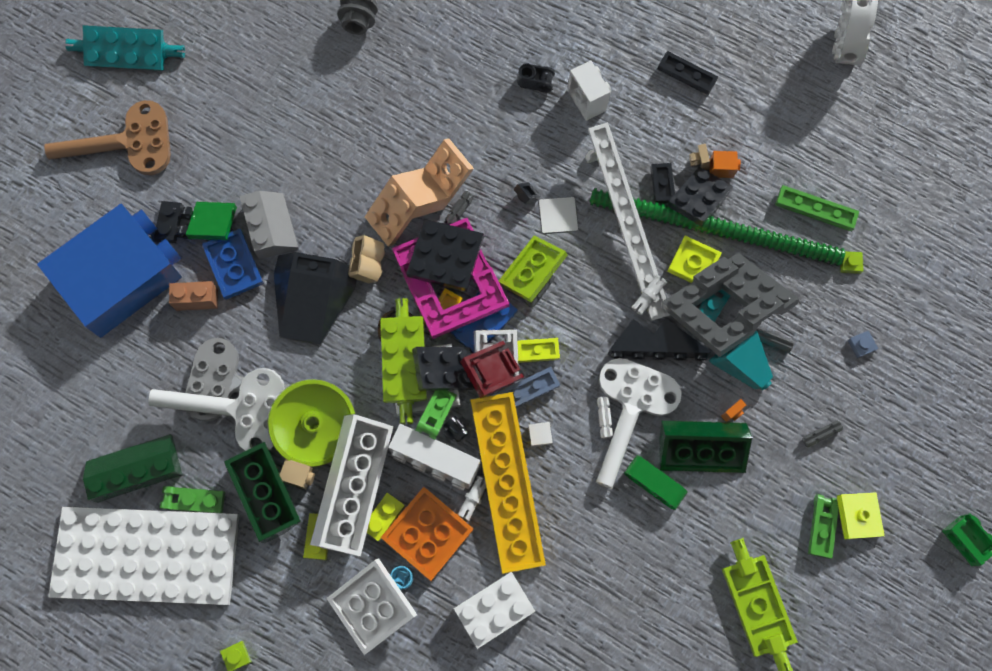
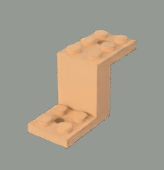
M444 139L425 168L391 176L365 215V218L388 247L393 246L413 218L444 210L474 168L450 139ZM447 163L450 165V173L447 170ZM386 214L389 215V222L386 218Z

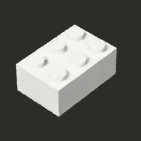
M512 572L453 608L477 649L535 612Z

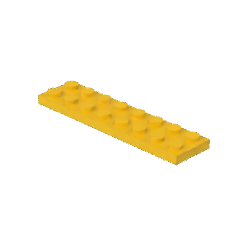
M513 392L487 396L481 399H471L470 402L502 574L545 566L546 563Z

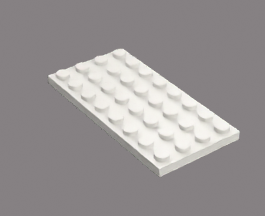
M62 507L48 597L230 605L240 515Z

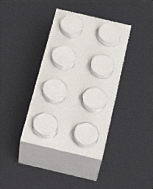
M399 424L388 447L393 459L403 464L408 461L413 465L414 469L423 473L425 470L430 471L433 474L432 477L443 482L447 479L453 483V487L462 491L465 488L470 490L480 468L479 459L402 424Z

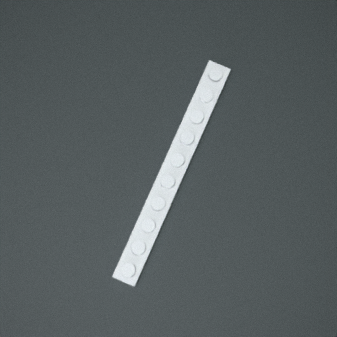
M607 122L588 128V132L640 290L642 291L649 286L655 276L658 275ZM663 288L656 295L657 299L654 302L652 301L646 308L651 322L671 316L661 307L662 301L666 299Z

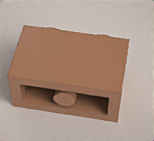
M212 281L169 283V304L176 311L218 309V288Z

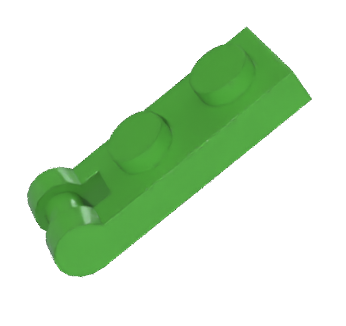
M448 390L435 391L415 431L429 434V437L435 440L457 394ZM426 422H429V423H431V424H433V425H435V426H434V427H433V426H430V425L426 424Z
M163 486L162 493H164L163 502H160V509L223 513L224 491ZM173 495H179L178 503H172Z
M816 494L813 502L814 511L808 554L832 559L839 510L837 498L831 497L828 499L824 498V495ZM823 506L829 508V513L823 512Z

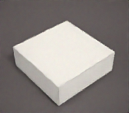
M550 422L528 425L531 447L553 443Z

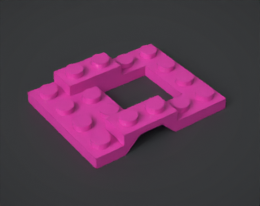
M468 218L450 224L474 231ZM418 238L392 248L403 277L423 316L432 339L509 307L506 295L481 249L472 274V280L475 282L480 295L443 310L431 283L407 277L406 273Z

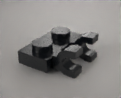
M161 201L156 224L157 230L154 233L153 239L157 242H162L166 239L169 243H176L177 238L188 239L186 236L188 226H180L181 219L191 220L193 208L184 207L180 202Z

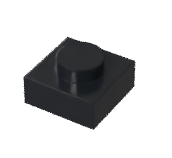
M529 182L517 184L513 189L517 193L518 199L524 204L535 203L540 198Z

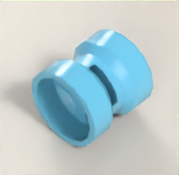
M405 566L394 568L390 574L399 589H407L413 583V573Z

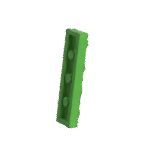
M784 185L781 186L775 206L851 232L855 228L859 215L858 210Z

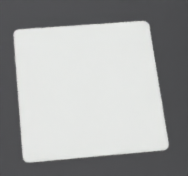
M574 197L539 200L543 233L578 230Z

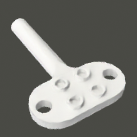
M622 358L613 359L606 363L599 375V384L603 393L623 405V410L596 480L597 484L610 489L613 488L639 414L646 412L655 416L668 415L677 408L681 401L680 386L675 379L667 374ZM613 371L616 379L613 381L607 380L604 375L605 372ZM665 394H672L675 397V402L668 404L664 399Z
M258 368L249 372L243 378L239 396L236 399L152 389L149 394L148 403L149 406L232 416L236 421V440L241 448L245 451L253 448L251 439L257 437L261 439L262 443L265 442L270 450L274 445L268 433V414L275 398L285 388L283 380L275 371L267 368ZM261 373L268 375L269 383L267 385L259 383L258 376Z

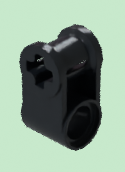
M529 63L522 64L518 70L517 84L524 89L537 90L544 93L551 92L553 90L552 78L555 76V70L547 66L542 67Z

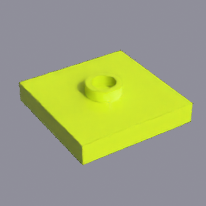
M684 236L667 272L692 283L693 276L718 261L722 252L688 236Z
M877 493L836 495L844 540L884 536Z

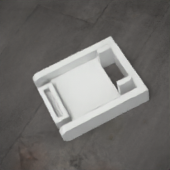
M517 330L474 331V353L496 344L487 343V335H505L506 345L498 350L501 352L509 348L518 364ZM475 366V371H476V373H477L479 379L481 380L482 377H481L479 371L477 370V368H476V366ZM519 371L513 374V376L519 375Z

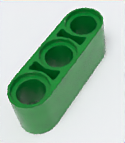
M638 455L634 457L624 472L625 476L672 510L678 508L688 493L684 487Z

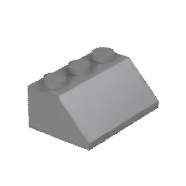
M256 191L239 196L253 249L259 260L299 249L283 193Z

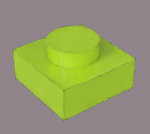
M845 251L844 261L840 265V273L861 274L864 271L863 252Z
M240 641L220 651L227 671H234L251 663L244 641Z

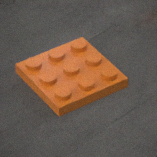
M423 487L381 538L432 581L472 533L474 528Z

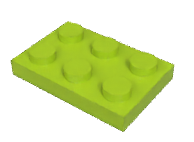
M534 235L499 279V283L505 289L532 303L568 255L566 251Z

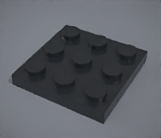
M424 219L406 273L407 277L467 292L484 239V233Z

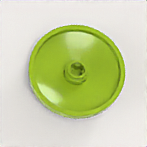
M316 379L295 382L281 391L271 405L267 422L271 442L276 450L289 461L292 460L311 467L327 464L333 461L344 416L355 414L354 408L347 395L329 382Z

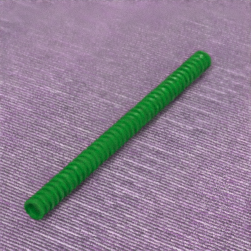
M594 188L590 205L596 204V207L603 206L602 208L608 207L611 210L613 205L608 191L603 192L602 189L598 191L597 188ZM633 197L638 215L641 218L645 216V219L651 218L653 221L654 219H657L658 222L662 220L665 224L669 222L670 225L674 223L676 226L682 225V228L686 226L690 230L694 228V231L700 230L702 233L706 231L707 234H710L711 232L714 236L718 234L719 237L725 236L727 239L731 237V240L737 239L739 242L743 240V243L749 242L751 245L755 243L756 246L761 245L763 248L768 246V249L774 248L776 251L780 249V252L786 251L788 254L792 252L793 255L798 254L800 257L804 255L805 258L811 257L812 260L817 258V261L823 260L825 263L829 261L830 264L836 263L837 266H840L845 258L844 248L839 249L836 246L832 248L831 245L826 246L823 243L820 245L819 242L813 243L811 240L807 242V239L801 240L799 237L795 239L794 236L789 237L787 234L782 236V233L776 234L774 231L770 233V230L764 231L762 228L758 230L757 227L751 228L750 225L745 227V224L739 225L737 222L733 224L732 221L726 222L725 219L721 221L720 218L714 219L713 216L708 218L701 227L671 208L665 207L664 204L659 206L658 203L652 204L651 201L647 203L646 200L640 201L639 198L635 200Z

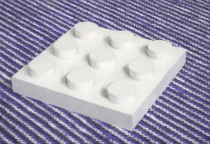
M379 558L326 598L364 655L417 616Z

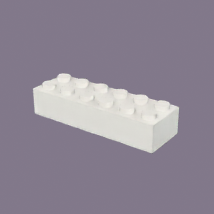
M355 414L344 416L310 545L349 555L361 556L393 426Z

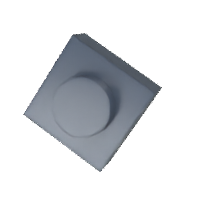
M869 330L848 340L857 359L878 349Z

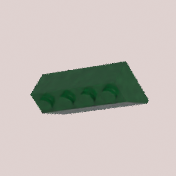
M662 420L659 436L660 470L746 473L752 443V435L747 423Z
M172 434L86 461L83 482L87 499L99 503L181 476L182 471Z
M265 442L224 461L259 542L265 544L285 534L301 522Z

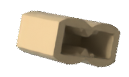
M365 235L356 237L352 245V258L348 270L349 277L368 284L378 282L382 274L381 260L385 255L384 243Z

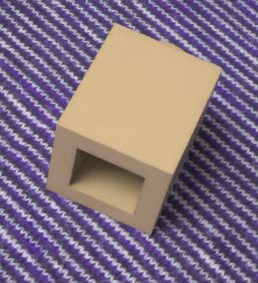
M285 459L280 476L283 483L306 490L308 485H312L315 473H313L314 469L311 466Z

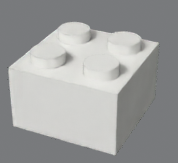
M588 61L570 70L567 91L584 119L587 121L605 112L611 94V87L608 82H604L600 69L594 66L592 61Z

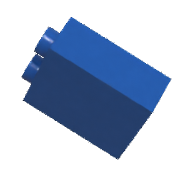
M122 203L37 263L38 267L83 325L100 338L169 288V283H175L182 278L173 266L182 259L166 239L158 245L153 242L149 235L156 231L157 227L142 209L131 215Z

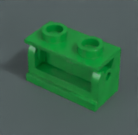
M971 513L960 515L942 530L971 566H981L992 556V535L983 529L979 519L971 515Z

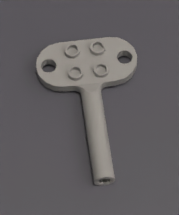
M212 338L205 341L198 348L185 393L229 399L233 393H239L244 377L237 374L239 354L237 349L228 340ZM217 345H225V350L223 353H215V347ZM258 379L262 385L269 383V381ZM187 411L192 417L200 421H212L221 416L211 413L199 415V412Z

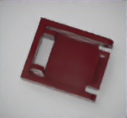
M504 341L466 356L460 361L480 399L524 378L523 374L513 376V374L521 369L509 348L501 352L498 350L506 345ZM476 366V368H477V370L479 371V373H480L482 379H483L484 382H485L484 384H482L481 380L479 379V377H478V375H477V373H476V371H475V369H474L473 367Z

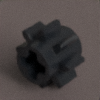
M453 416L444 424L446 430L443 433L450 442L453 439L459 442L468 435L467 427L469 423L463 416L460 419Z

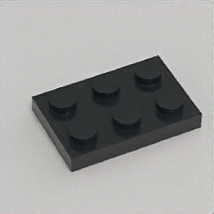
M698 167L669 200L667 207L702 227L728 196L733 186L705 169Z
M415 347L412 349L419 391L475 389L460 362L464 357L471 355L470 347Z

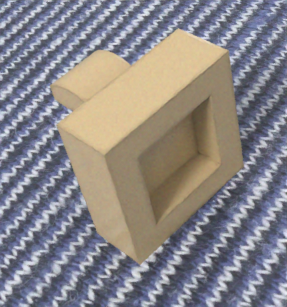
M706 144L698 145V153L689 154L690 165L697 166L700 164L701 168L709 170L710 160Z

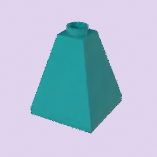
M757 331L721 357L715 354L709 360L712 365L753 389L765 390L772 383L770 380L773 378Z

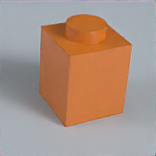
M713 151L709 159L710 173L718 178H734L741 167L738 153L736 151Z

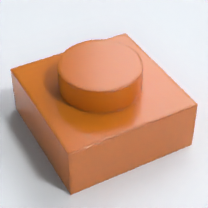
M740 399L723 413L721 417L725 422L731 418L734 421L744 414L742 409L746 404Z

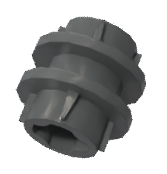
M340 0L337 16L341 21V27L351 34H364L367 29L375 24L378 4L375 0Z

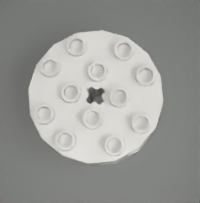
M842 0L840 7L842 15H840L838 26L835 29L834 38H836V43L834 42L832 49L836 63L862 65L871 40L870 31L871 27H874L878 0Z

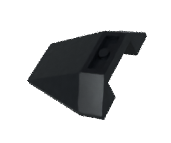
M299 252L278 255L274 270V284L280 338L318 345L323 343L356 287L357 279L349 277L348 264L333 258Z

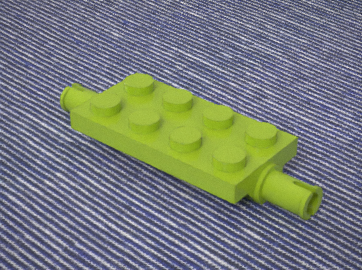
M400 298L395 300V318H380L383 402L397 403L400 410L399 424L406 425V416L408 425L413 424L412 405H414V402L427 401V391L418 390L412 349L415 347H425L423 316L409 317V300L406 298H402V307Z
M744 538L732 541L730 544L732 545L737 562L734 565L722 568V572L753 656L757 657L769 653L773 655L778 671H793L786 650L789 645L798 643L766 557L765 555L755 558L750 557Z

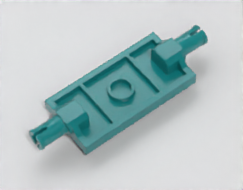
M82 25L83 40L67 38L65 44H73V46H66L67 51L83 52L84 66L164 70L165 58L185 57V53L177 52L178 50L185 51V46L168 45L164 41L163 30Z

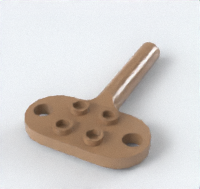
M143 100L137 102L126 113V128L122 133L47 143L44 145L46 157L50 160L126 149L130 164L137 172L143 175L158 174L167 167L171 156L166 113L154 101ZM144 108H151L149 113L141 114ZM149 161H155V165L152 168H146V164Z

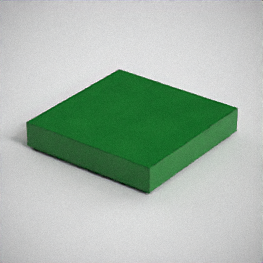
M196 202L186 232L188 239L227 240L236 213V204Z

